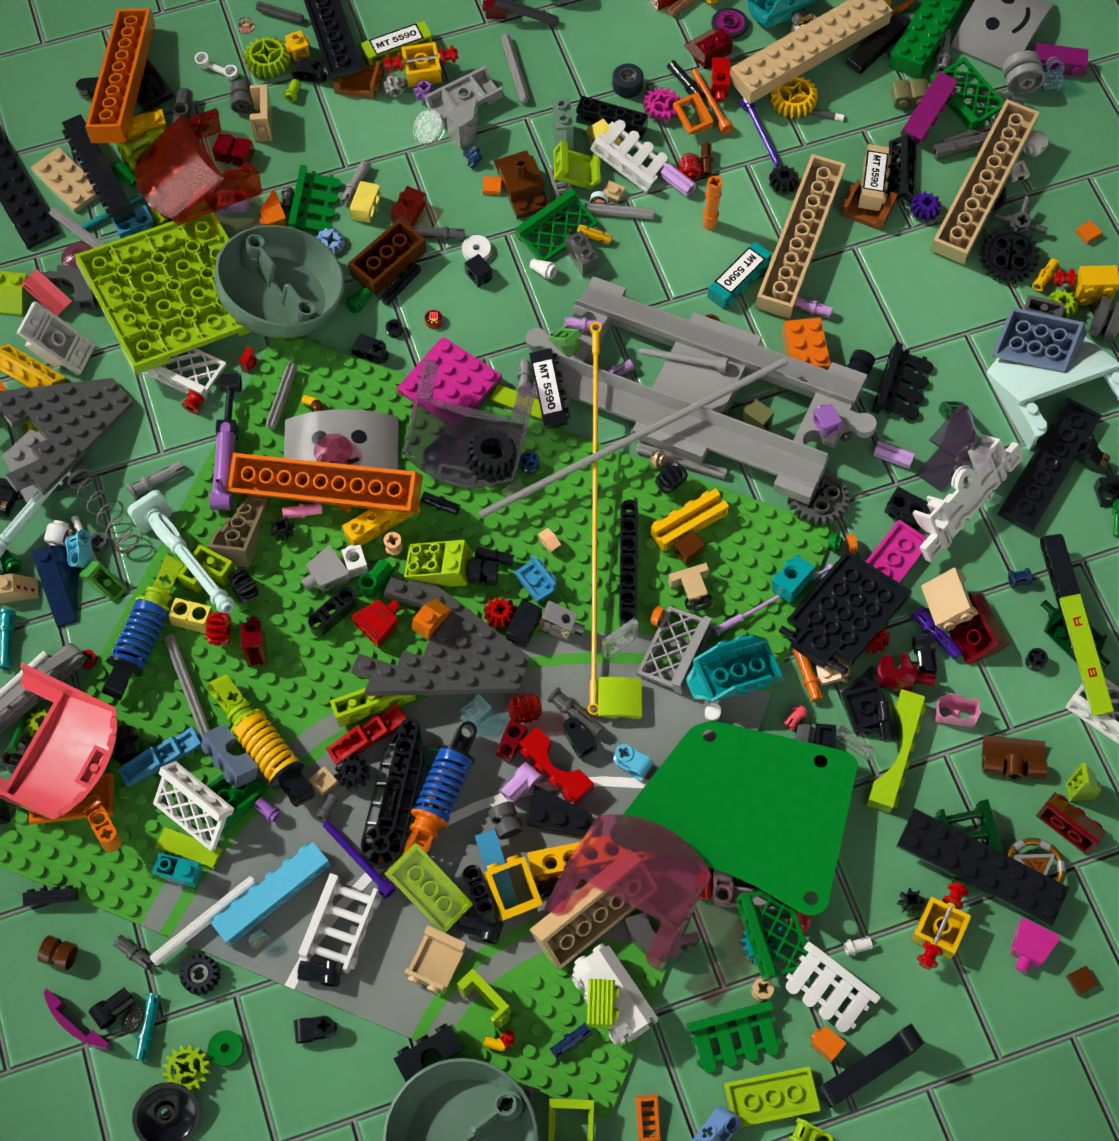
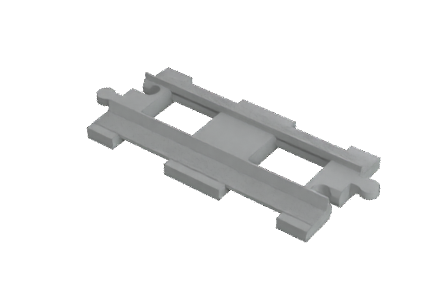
M594 276L591 278L580 300L574 299V318L582 319L587 317L589 320L603 321L600 344L610 326L614 325L673 347L671 350L673 353L715 360L720 357L729 358L726 373L718 372L715 367L667 359L652 388L598 368V409L635 422L632 434L745 378L747 374L751 375L782 358L787 360V365L760 379L813 398L793 440L726 416L739 391L738 389L639 439L642 442L700 464L703 463L710 450L776 475L777 478L773 486L774 492L809 505L826 470L829 456L828 453L805 444L808 442H818L835 449L841 435L845 432L853 431L862 438L870 437L875 432L877 422L873 415L853 411L866 384L867 374L834 362L831 363L828 370L762 347V337L695 312H693L689 320L626 298L625 287ZM532 328L525 336L528 349L536 352L552 348L554 353L558 354L560 364H557V369L561 371L563 382H560L561 388L565 389L567 400L564 401L565 408L568 406L571 398L593 406V366L590 365L593 359L591 331L581 332L579 330L582 336L577 340L581 348L570 357H567L550 342L549 338L552 336L548 335L545 330ZM534 382L529 392L531 397L538 399ZM832 403L842 420L841 431L823 438L813 421L814 410L821 405Z

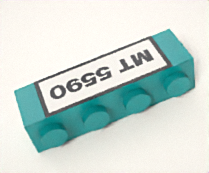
M754 241L708 287L707 298L722 309H725L728 305L731 306L736 301L737 296L740 293L743 294L747 290L748 285L751 282H755L763 270L766 271L768 269L772 253Z

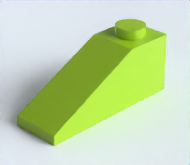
M1081 763L1066 781L1070 802L1095 800L1101 792V785L1096 779V774L1086 763Z

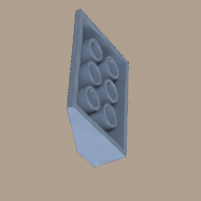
M1011 307L992 356L1066 373L1078 354L1086 336L1085 324L1081 321Z

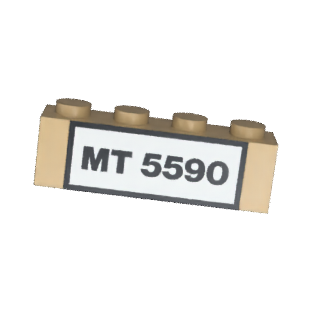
M868 144L864 158L858 208L880 211L881 205H885L887 194L884 191H887L888 181L886 179H888L890 168H887V166L890 165L891 155H888L889 147Z

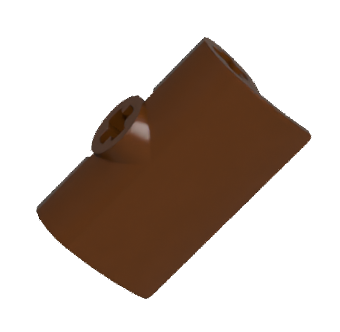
M985 735L982 745V773L1005 775L1009 780H1020L1024 777L1045 780L1048 769L1047 761H1044L1045 741Z

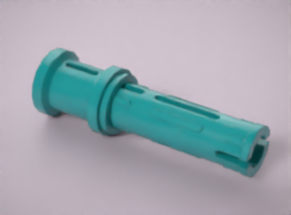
M12 609L0 610V670L11 669L12 634L15 632L13 625L14 617L16 616V611Z

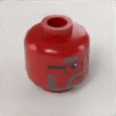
M686 153L679 159V170L691 180H695L701 175L702 165L698 155Z

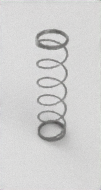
M79 469L69 476L67 484L71 488L78 489L77 497L79 500L88 501L86 505L87 511L91 514H97L96 523L99 526L107 527V538L117 540L116 550L118 553H126L134 549L139 542V537L135 534L130 535L133 529L125 530L116 539L108 536V528L119 523L123 516H117L107 526L101 525L98 522L99 514L111 509L113 503L106 504L98 513H93L88 509L89 501L99 498L104 490L96 491L89 500H83L79 497V489L90 485L94 481V477H90L88 469ZM83 471L87 472V476L81 482L74 485L70 484L71 479L75 475ZM92 478L90 483L82 486L87 480ZM102 491L99 496L91 499L95 494ZM112 504L108 509L102 511L106 506ZM121 517L119 521H117L114 524H111L114 520ZM131 530L127 535L121 537L124 533ZM133 537L137 538L132 546L125 550H119L121 544Z

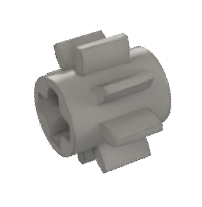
M390 75L383 82L385 93H390L392 97L400 96L403 92L402 90H405L403 78L399 79L397 75Z

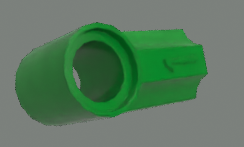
M380 559L367 574L360 577L359 586L364 597L372 598L376 596L378 588L392 574L394 568L385 559ZM367 584L373 585V586H371V587H369V588L364 587V586L367 585Z

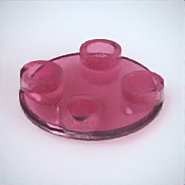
M328 434L319 439L314 447V457L318 462L348 464L352 454L350 441L340 434Z

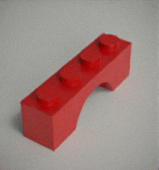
M535 727L519 742V753L524 759H530L534 763L533 767L540 774L544 773L548 777L547 781L553 788L556 789L558 787L563 792L562 796L567 802H573L575 805H578L594 790V783L580 769L566 772L554 767L548 758L551 740L538 727Z

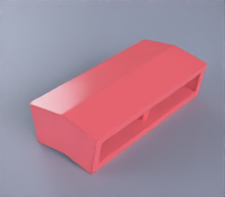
M38 269L22 283V286L57 317L72 302Z

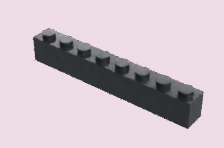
M80 114L63 121L64 130L61 131L65 139H69L67 142L71 150L76 151L73 153L77 161L82 162L80 166L84 174L88 173L86 177L90 185L94 184L92 188L96 196H101L98 199L102 207H107L105 212L109 220L113 218L117 225L135 217L133 207L99 145L91 143L85 128L86 122Z

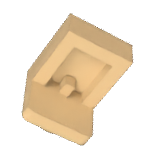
M838 659L839 663L848 668L845 675L834 668L830 669L825 666L823 669L816 665L819 684L825 686L838 681L848 683V676L850 675L848 665Z

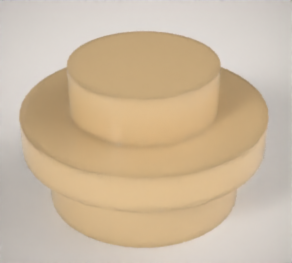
M663 450L653 451L650 457V464L657 469L664 466L667 460L665 452Z

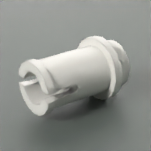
M869 936L853 941L849 939L844 943V950L848 956H855V953L873 949Z

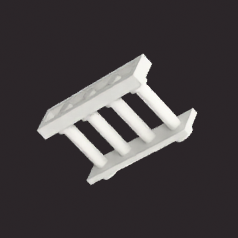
M330 873L298 952L299 956L309 960L311 955L314 956L316 954L344 964L342 969L346 974H349L351 969L354 970L358 960L356 954L374 908L377 909L381 901L378 889L373 888L370 896L342 886L339 877ZM340 894L367 903L364 914L360 915L334 906V903H332L334 896ZM333 914L359 923L356 934L352 935L326 926V923H324L326 916ZM325 934L351 943L348 955L346 956L318 946V943H316L318 936Z

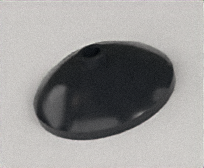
M174 1082L159 1083L148 1088L136 1101L132 1113L133 1128L140 1141H188L195 1133L200 1121V1107L197 1098L187 1087ZM164 1108L169 1109L167 1114H162L161 1111Z

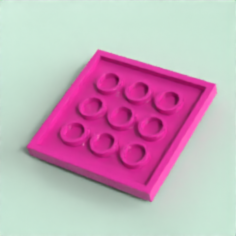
M442 336L396 389L398 393L456 431L502 379V374Z

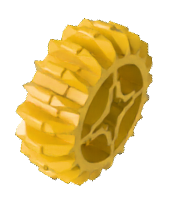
M804 76L802 78L796 77L771 92V103L774 110H778V114L784 113V118L789 115L791 119L793 116L799 119L800 115L805 117L807 112L811 114L812 109L816 107L818 92L815 84L811 83L810 79L805 80Z

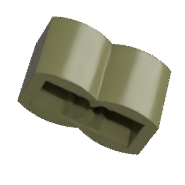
M927 79L893 82L891 93L894 107L902 109L909 106L917 107L929 88Z

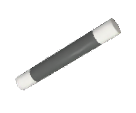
M812 109L811 114L807 112V115L842 122L844 119L843 114Z

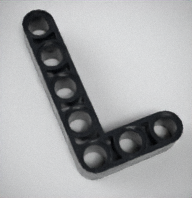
M911 1023L896 1033L890 1041L820 1086L817 1090L828 1107L832 1108L912 1055L925 1042Z

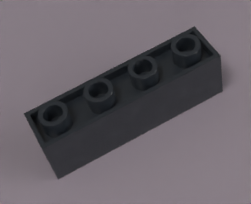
M586 96L581 97L576 108V113L578 114L576 122L591 126L601 119H604L608 125L611 122L615 123L617 120H622L626 125L624 131L628 134L631 131H637L640 136L638 140L641 141L648 127V114Z

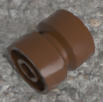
M48 935L39 948L38 961L47 965L54 964L56 968L68 971L76 960L78 945L69 941L62 943L61 939Z

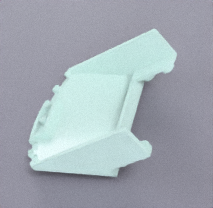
M1086 336L1078 354L1066 373L997 358L986 373L1028 450L1033 449L1038 437L1044 435L1047 430V422L1043 419L1038 406L1034 403L1035 400L1103 376L1119 402V362Z

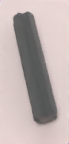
M260 1L256 4L257 11L300 24L303 23V14Z

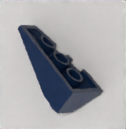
M49 545L32 551L33 559L57 628L77 622V593L80 568L72 567L68 564L66 546Z

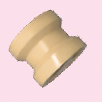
M762 978L755 980L751 988V994L758 1002L768 1001L774 992V985L771 980L763 982Z

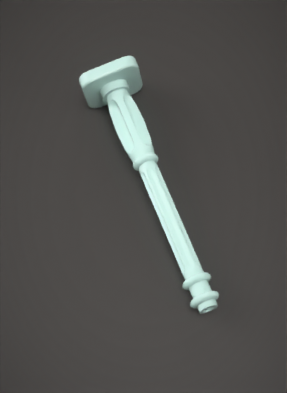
M70 470L46 495H43L38 490L0 535V558L5 550L9 548L8 544L52 491L58 485H63L62 480L66 476L71 475Z
M153 490L131 504L127 512L138 530L142 533H147L153 529L158 538L171 549L173 554H177L208 592L211 596V603L217 605V611L225 614L230 613L234 608L233 599L228 597L226 590L220 589L187 549L186 542L168 519L172 515V509L161 491Z

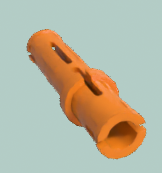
M792 648L803 676V685L808 690L811 702L821 701L824 697L818 685L819 679L813 672L810 660Z

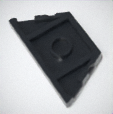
M870 666L865 673L841 692L840 697L854 733L882 737L880 725L877 722L879 720L877 703L885 701L886 705V700L874 667ZM893 723L894 740L899 738V734Z

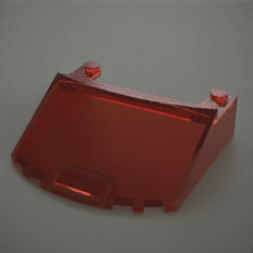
M216 108L187 119L181 115L138 156L136 161L135 177L142 198L153 210L156 209L164 218L169 217L173 219L174 223L182 224L263 193L259 171L255 166L244 163L237 169H228L221 174L199 141L221 132L220 115Z

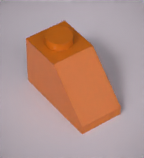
M272 191L260 210L262 218L259 219V222L263 226L278 225L288 227L276 191Z
M437 599L424 604L413 618L412 630L428 640L451 612V609Z

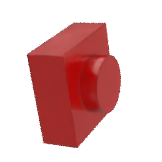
M246 347L239 364L242 372L249 374L251 368H254L256 365L257 357L255 356L254 349Z

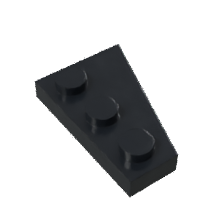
M534 785L527 826L589 837L592 814Z

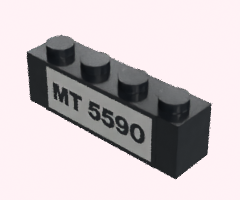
M552 348L529 353L545 428L551 429L568 425V419L571 418L569 408H565L564 401L567 400L565 389L561 388L560 382H563L561 371L557 369V364H560L558 354L554 353Z

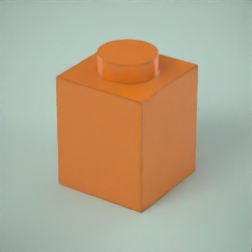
M827 1026L822 1030L818 1028L810 1037L813 1040L810 1047L829 1063L833 1061L846 1044L844 1040Z

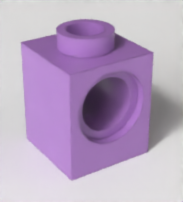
M832 403L821 405L814 410L813 421L823 438L841 431L842 420Z

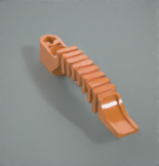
M93 788L84 800L80 802V805L103 849L107 852L116 851L121 845V839Z

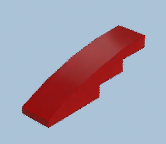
M395 704L383 714L375 715L362 726L357 725L327 747L326 750L335 765L338 766L340 765V759L347 761L348 755L353 758L395 732L401 722L407 719V716L400 705Z

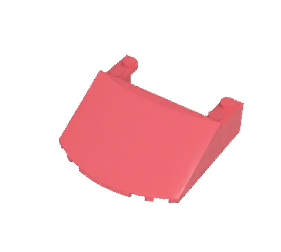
M22 663L20 665L23 671L20 680L22 687L52 702L53 705L9 781L0 777V798L55 820L83 801L104 774L116 741V708Z

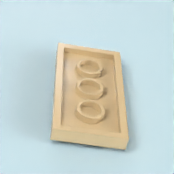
M59 147L31 166L32 171L75 213L99 197L96 196L92 188L94 184L90 185L86 177L87 174H84L83 170Z

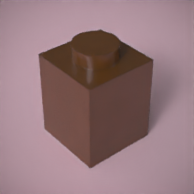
M691 531L674 543L673 552L686 566L704 553L705 542L700 535H696L694 531Z

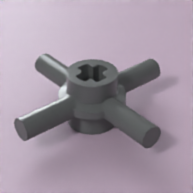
M1028 196L1024 197L1021 211L1013 216L1000 212H995L994 219L1010 223V227L1013 226L1014 231L1021 227V233L1031 229L1046 234L1048 230L1046 226L1033 223L1031 217L1027 214L1032 199Z

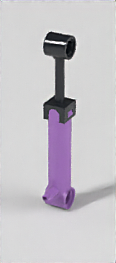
M240 373L220 375L221 392H226L224 420H216L215 432L217 434L213 487L210 492L211 510L232 509V492L227 490L233 453H235V443L238 440L239 428L236 420H232L234 393L242 391V376Z

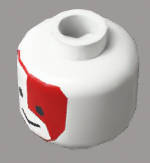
M54 520L53 523L47 525L44 540L50 545L66 546L65 539L72 535L73 531L68 523Z

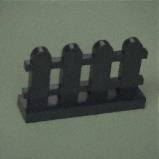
M896 341L889 352L871 411L879 414L882 409H885V413L890 415L893 412L903 416L905 421L909 419L915 420L920 412L913 405L921 404L924 400V395L918 392V388L924 389L929 384V380L922 375L923 373H930L933 369V364L927 361L925 356L919 358L909 354L910 351L907 349L901 351L903 344ZM905 366L918 370L917 374L906 370ZM900 382L912 385L913 389L900 385ZM899 397L909 401L908 405L895 400V398Z

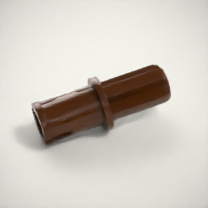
M705 142L701 145V176L710 177L712 176L713 162L712 145Z

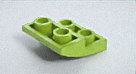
M599 677L598 716L618 719L619 717L640 719L642 717V679Z

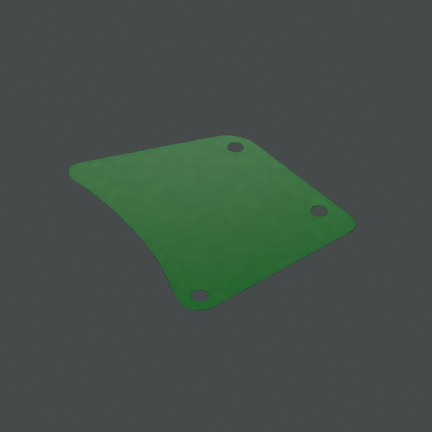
M704 722L692 727L681 739L613 826L610 838L616 846L624 849L672 856L728 873L760 888L800 913L817 915L823 912L829 903L858 763L852 754L843 750L726 723ZM713 730L716 733V739L711 742L705 741L703 738L704 731ZM818 755L825 756L827 758V765L822 768L817 767L814 764V758ZM809 891L815 892L818 896L817 903L814 905L807 904L804 901L805 893Z

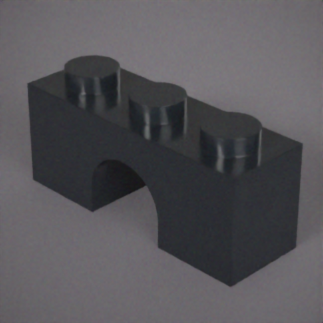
M445 1023L436 1028V1034L431 1037L426 1034L416 1040L417 1045L409 1048V1046H406L397 1051L398 1056L393 1059L405 1082L426 1068L424 1055L429 1049H437L443 1059L446 1060L466 1048L454 1025L448 1026Z

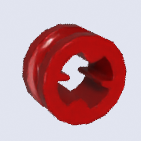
M83 650L84 656H89L91 661L87 663L85 660L81 667L86 670L93 669L98 660L97 656L91 650Z

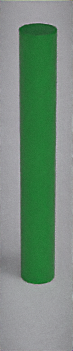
M24 714L19 720L8 748L10 754H15L27 725L26 719H29L28 714Z

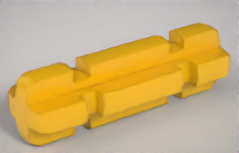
M579 225L577 232L582 230L586 238L598 242L602 241V243L607 245L611 242V234H603L602 231L590 227L588 229L584 225Z

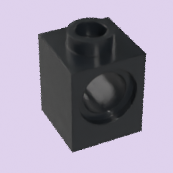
M480 254L464 263L466 275L477 287L487 284L493 278L492 268Z

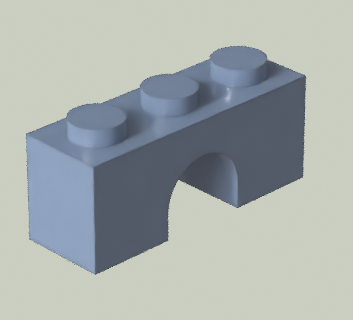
M223 724L203 733L201 747L204 753L211 757L214 766L221 770L225 780L236 789L256 779L258 766L247 752L239 756L229 754V752L234 750L236 738L228 727Z

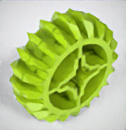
M262 36L260 40L255 38V42H250V46H246L244 62L253 76L257 75L258 78L264 76L265 79L271 77L273 79L275 75L280 76V72L285 73V69L289 68L291 61L290 53L288 54L282 39L278 40L276 36L272 39L270 36L267 38Z

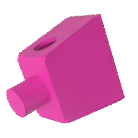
M1023 917L1017 924L1010 951L1012 956L1018 958L1015 969L1027 974L1031 965L1039 968L1061 936Z

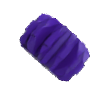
M925 191L923 195L918 193L912 199L910 212H913V217H919V221L922 219L926 223L929 219L934 221L936 216L940 214L941 201H939V196H933V192L927 194Z

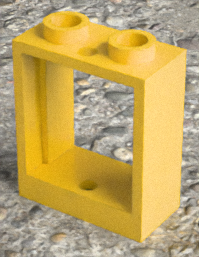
M518 854L506 859V864L500 866L496 862L486 866L488 871L483 872L501 921L543 905L525 856L519 858ZM520 864L533 899L505 910L492 874Z

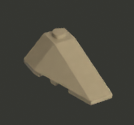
M248 496L236 509L237 512L231 518L228 517L224 521L225 525L213 533L208 549L231 560L234 566L249 567L255 554L268 498Z

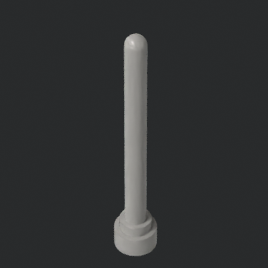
M639 349L640 355L715 367L718 372L726 373L729 364V358L720 357L715 360L655 349Z

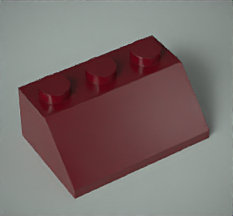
M982 593L968 594L971 604L977 609L978 614L973 616L971 620L956 625L954 629L949 630L957 646L963 651L962 655L968 665L990 657L1010 645Z
M1056 792L1053 793L1036 815V817L1086 856L1098 845L1106 833L1100 823L1089 819L1083 810L1074 807L1065 796Z

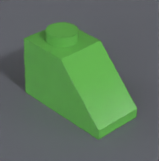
M91 561L79 574L93 589L113 603L127 590V587L100 562Z

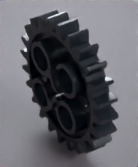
M1004 226L1002 232L997 228L995 234L990 232L989 238L986 237L985 243H982L981 249L983 250L979 253L980 256H984L980 259V262L985 263L982 269L988 268L987 275L993 273V280L999 277V283L1006 279V284H1009L1010 280L1016 284L1018 278L1023 282L1025 277H1030V272L1034 273L1036 270L1034 266L1039 264L1037 260L1040 258V254L1036 253L1039 252L1040 248L1034 247L1037 241H1031L1033 235L1026 236L1027 230L1021 233V227L1014 231L1013 226H1011L1010 230H1007L1006 226ZM1009 240L1012 241V247L1010 252V256H1012L1010 260V270L1007 269L1009 261L1008 251L1010 249ZM1001 243L1005 248H1000L997 244ZM1019 244L1023 247V249L1020 250L1016 248L1015 245ZM1000 260L1004 265H998L996 261ZM1014 262H1020L1022 267L1016 266Z

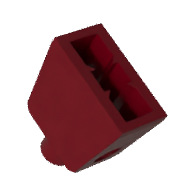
M249 616L246 618V622L240 625L241 648L247 666L267 665L266 639L261 621H258L256 616Z

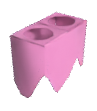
M957 694L943 696L936 703L935 722L973 728L981 714L978 708L980 701L979 699L967 700L965 697ZM947 707L951 710L952 715L944 717L940 714L939 709ZM962 710H967L971 713L972 717L960 719L958 718V713Z

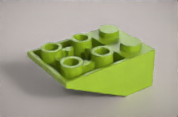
M465 540L410 544L404 578L447 587L467 586L472 551Z

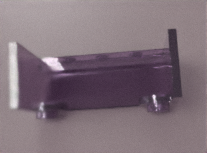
M962 402L930 438L929 441L939 448L916 474L940 492L951 482L955 471L965 464L969 455L968 451L978 440L969 406Z

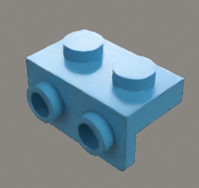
M533 555L530 557L529 563L514 573L534 601L539 604L557 592V580L552 573L548 574L545 570L546 566L541 559L537 560Z

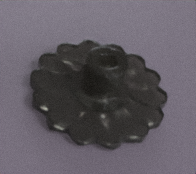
M134 1004L125 1011L121 1023L124 1033L132 1034L140 1028L145 1015L144 1008L141 1005Z

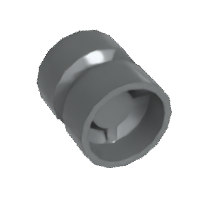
M237 80L230 86V107L238 114H247L253 110L250 85L252 84L248 81Z
M509 801L498 804L488 811L492 824H496L495 831L499 840L512 838L524 830L520 818L515 817L517 811L513 802Z

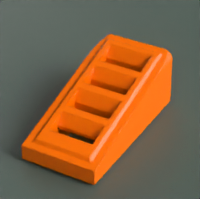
M635 1095L638 1140L661 1141L658 1095ZM641 1102H653V1106H641ZM654 1111V1115L642 1116V1112ZM654 1120L655 1122L653 1125H642V1121ZM643 1130H655L656 1134L643 1135Z

